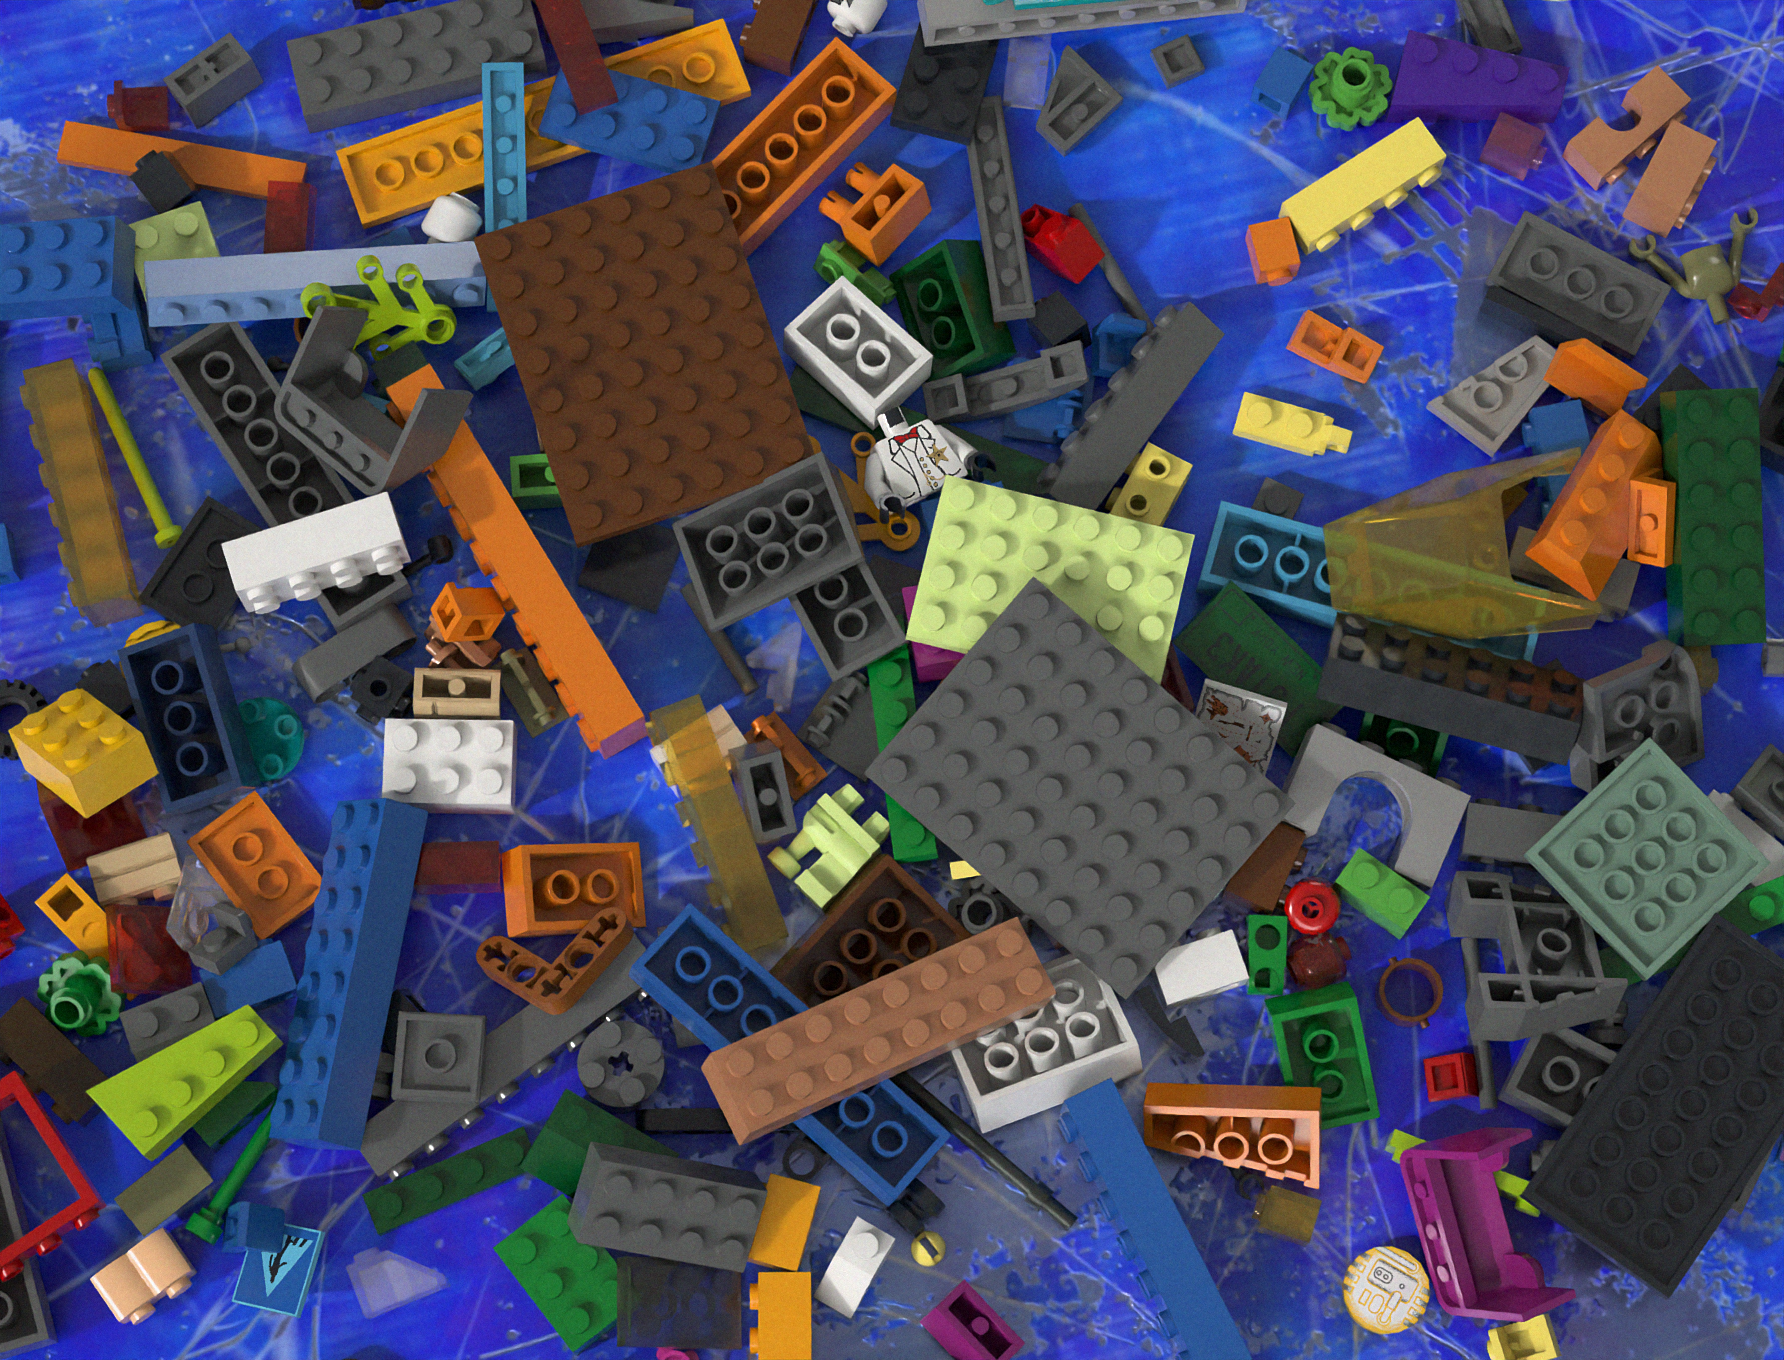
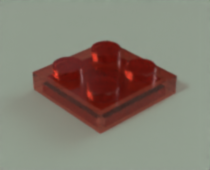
M113 904L105 907L111 993L168 995L193 985L191 957L188 953L190 950L187 908Z

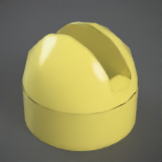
M923 1231L917 1239L914 1238L912 1241V1257L922 1266H935L945 1256V1241L941 1235L934 1231ZM924 1237H926L938 1253L934 1258H931L928 1251L919 1242Z

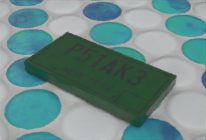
M1229 580L1171 640L1211 680L1288 703L1276 743L1292 758L1297 755L1308 729L1316 724L1328 723L1344 707V705L1315 698L1322 668L1232 580Z

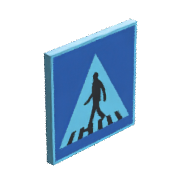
M284 1223L281 1252H246L231 1302L301 1318L325 1232Z

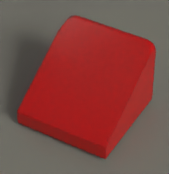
M1461 1052L1423 1059L1429 1102L1479 1097L1474 1054Z

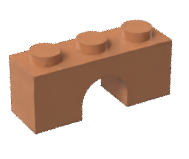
M1657 65L1627 91L1621 104L1632 116L1635 128L1628 131H1617L1610 128L1598 116L1568 142L1562 157L1595 191L1606 182L1612 186L1625 175L1629 169L1626 164L1637 156L1642 160L1658 145L1656 138L1667 130L1672 119L1681 124L1687 120L1688 116L1685 112L1692 99Z

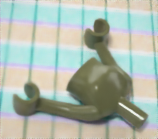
M1749 208L1747 212L1749 225L1742 224L1736 212L1732 215L1730 228L1734 234L1728 263L1724 258L1720 244L1697 248L1681 255L1679 259L1685 271L1686 281L1654 252L1656 240L1651 234H1647L1645 238L1647 251L1639 250L1635 239L1632 238L1628 246V254L1634 261H1646L1680 295L1691 299L1707 300L1714 325H1720L1730 320L1723 295L1733 290L1740 283L1741 259L1745 238L1757 224L1758 213L1755 209Z

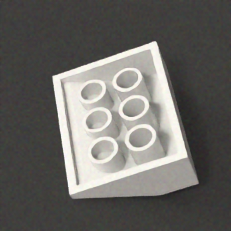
M1072 953L1042 964L1057 992L1044 1008L949 1051L962 1088L982 1134L1062 1104L1064 1100L1109 1078H1112L1115 1084L1143 1073L1139 1045L1112 988Z

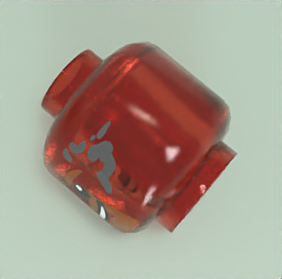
M1327 930L1325 933L1317 935L1307 934L1291 942L1289 955L1286 956V966L1298 988L1305 986L1308 990L1319 989L1341 981L1346 977V961L1352 959V955L1342 936L1334 938Z

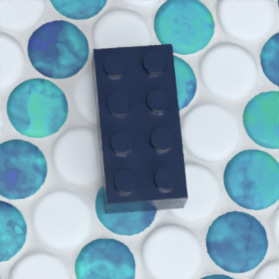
M192 623L117 650L141 732L159 772L155 775V779L166 813H189L262 787L213 625Z

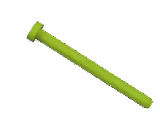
M94 367L88 371V379L158 530V533L154 536L159 549L173 547L183 533V529L180 525H173L105 373L99 367Z

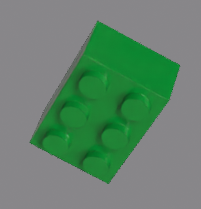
M561 1194L493 1247V1249L575 1356H578L643 1305L645 1300L604 1247L577 1242L567 1224L572 1205L564 1194Z

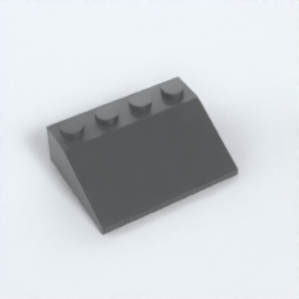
M822 451L765 478L764 482L722 499L672 524L712 633L865 560L853 507L839 470Z

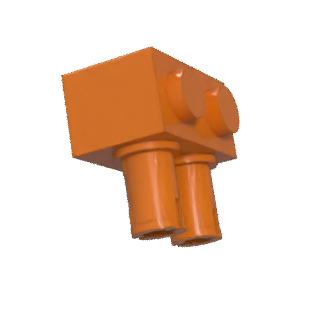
M857 162L854 164V168L859 173L850 169L845 181L847 185L857 189L864 195L853 204L840 196L835 190H831L827 193V196L832 202L823 197L819 204V212L841 225L848 246L877 267H880L932 211L925 184L893 163L880 176L864 163Z

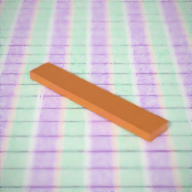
M65 121L56 158L59 164L131 176L138 170L135 163L150 151L155 150L157 153L169 151L200 189L300 206L308 171L307 163Z

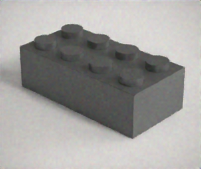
M591 1141L567 1224L578 1243L744 1273L768 1191L755 1172Z

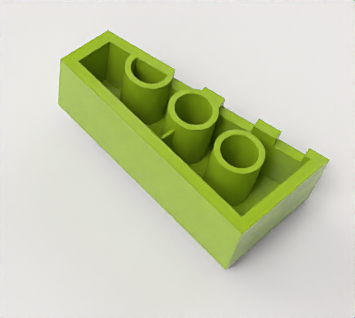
M247 1004L86 1092L141 1154L153 1162L284 1043Z

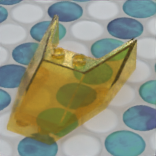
M1575 447L1443 474L1323 525L1332 609L1459 639L1591 629L1602 613L1601 603L1521 585L1512 579L1501 503V494L1504 490L1538 476L1571 474L1581 456V448Z

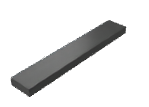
M1001 96L984 97L970 145H966L993 318L994 322L1035 317L1036 310Z

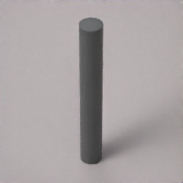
M693 582L687 584L680 590L681 594L745 696L756 692L760 686L724 629L714 633L710 631Z

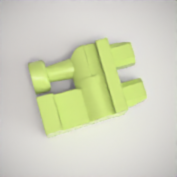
M846 784L831 797L825 793L817 801V804L807 811L803 819V829L786 849L777 846L767 856L770 862L786 878L791 880L801 870L798 861L809 851L816 847L823 854L794 881L797 889L822 913L878 854L882 853L880 846L890 834L889 822L877 811L862 826L850 817L865 802L864 798L850 784Z

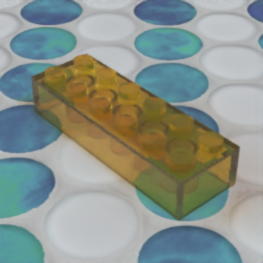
M72 357L22 370L26 384L19 386L25 409L30 410L31 417L35 423L29 425L31 439L35 449H39L41 457L45 461V463L38 464L39 472L45 489L49 488L51 497L54 502L48 503V509L54 528L58 527L60 535L64 539L63 542L58 543V550L63 566L68 567L70 575L74 580L67 583L71 602L74 607H78L81 617L87 616L95 628L142 616L144 611L142 604L138 601L140 594L88 384Z

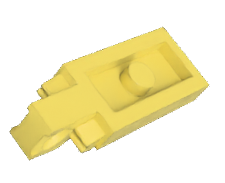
M1244 392L1233 434L1313 457V454L1324 455L1326 449L1346 454L1353 431L1333 425L1334 418L1324 416L1325 414Z

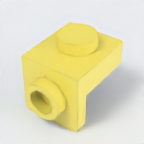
M1549 1313L1536 1316L1526 1322H1516L1488 1330L1490 1340L1487 1341V1350L1491 1360H1550L1562 1356Z

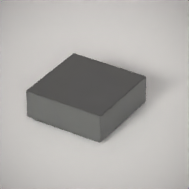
M1188 34L1151 49L1150 56L1167 90L1205 73V67Z

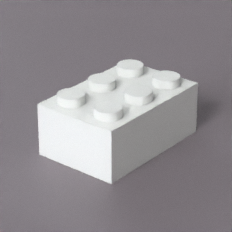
M844 276L836 280L784 328L783 351L872 430L879 425L877 420L879 415L900 406L931 375L933 355Z
M385 719L382 798L399 801L426 810L428 813L515 814L518 731L514 720Z

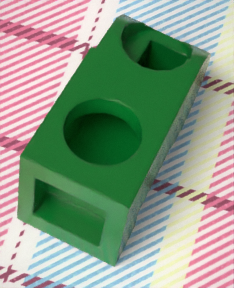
M1247 915L1245 917L1246 970L1249 976L1246 983L1247 995H1283L1288 916Z

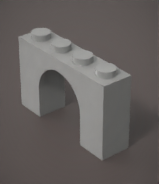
M1324 722L1322 725L1316 724L1308 729L1281 790L1296 804L1280 823L1305 833V839H1308L1317 833L1330 800L1342 781L1355 777L1375 780L1391 791L1400 806L1402 814L1401 833L1387 867L1422 892L1432 889L1471 796L1461 792V786L1453 780L1444 777H1437L1436 780L1423 774V768L1410 760L1399 759V761L1383 755L1385 750L1372 742L1361 741L1358 743L1345 737L1346 731L1336 725Z

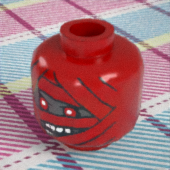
M1311 876L1303 878L1293 885L1285 898L1284 911L1286 916H1288V922L1294 929L1303 934L1317 935L1325 933L1334 926L1341 914L1342 900L1340 892L1332 882L1322 877ZM1314 910H1319L1318 914H1312Z

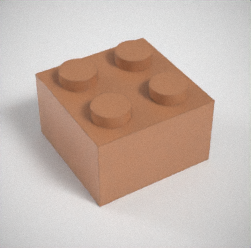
M1672 119L1622 217L1664 238H1667L1673 226L1681 229L1718 159L1711 155L1717 141Z

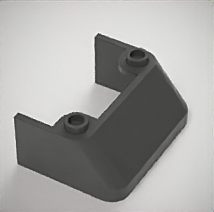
M318 305L275 399L274 412L276 419L282 427L364 494L371 496L384 492L390 494L445 455L473 394L468 390L422 388L404 429H402L361 396L368 379V367L364 358L354 351L353 347L369 312L364 308Z

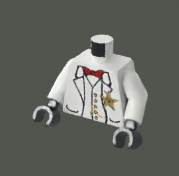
M899 406L877 417L886 438L877 442L870 450V456L866 460L864 489L879 509L880 522L887 524L889 523V514L897 513L902 520L905 518L906 507L925 499L932 493L942 491L945 475L963 479L968 475L966 469H971L974 481L983 482L984 475L981 468L986 467L990 468L994 473L997 472L995 457L989 451L976 450L966 441L941 425H934L929 419L909 427Z

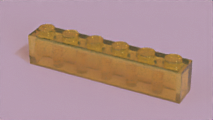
M696 694L648 712L650 721L644 723L645 730L652 747L660 745L665 758V762L659 764L661 773L668 788L674 785L681 801L674 804L676 813L683 828L691 827L696 841L689 844L691 853L698 868L705 866L711 881L704 884L713 909L720 906L726 921L719 925L720 930L746 953L789 937L790 935L700 695Z

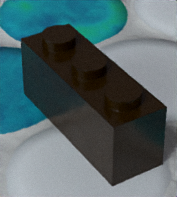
M22 996L0 1018V1060L6 1066H9L14 1061L25 1072L22 1076L37 1096L45 1091L55 1101L50 1107L51 1110L68 1126L75 1120L85 1128L102 1111L86 1091L108 1080L109 1077L30 1001Z

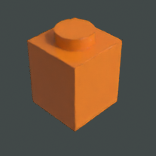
M1289 217L1248 225L1245 241L1257 285L1268 282L1270 286H1279L1290 282L1293 277L1297 276L1301 261Z

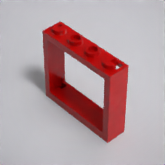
M15 1070L0 1079V1112L17 1100L19 1101L81 1198L0 1252V1279L2 1282L22 1272L25 1269L23 1262L36 1253L44 1256L58 1248L63 1243L61 1237L75 1227L78 1231H81L91 1226V1222L100 1217L98 1212L107 1206L25 1078Z

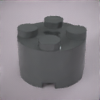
M630 1021L605 1022L588 1035L579 1051L577 1068L580 1081L592 1101L606 1111L626 1114L642 1109L654 1102L664 1087L667 1069L661 1045L648 1029ZM623 1058L628 1059L632 1071H623L621 1076H616V1071L612 1066L613 1063H621Z

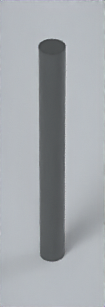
M1082 203L1073 205L1067 212L1070 217L1080 220L1105 253V256L1098 263L1126 312L1134 319L1147 322V330L1141 334V337L1149 336L1155 328Z
M1478 938L1461 939L1467 997L1477 973H1482ZM1472 1040L1480 1110L1496 1109L1498 1105L1490 1040Z

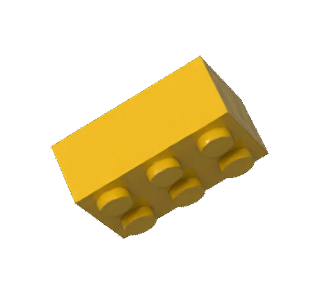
M76 688L75 690L65 692L57 701L37 713L26 716L21 723L8 730L25 770L85 818H89L159 773L143 734L83 688Z

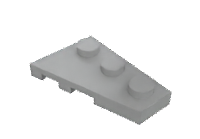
M1535 335L1495 360L1492 365L1478 374L1460 382L1451 391L1430 401L1426 408L1493 458L1551 385L1544 381L1543 378L1557 350Z

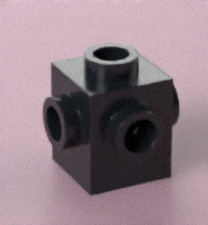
M377 654L368 670L361 669L351 683L350 691L353 693L350 698L358 708L355 714L374 726H377L380 721L385 724V719H403L413 704V698L410 696L414 691V676Z

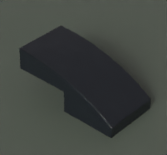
M1150 985L1134 992L1132 1000L1153 1031L1182 1057L1194 1064L1201 1061L1205 1052L1186 1016L1170 1023Z

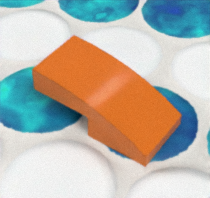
M1307 310L1302 314L1286 349L1327 370L1365 384L1384 346L1351 327L1343 330L1314 312Z

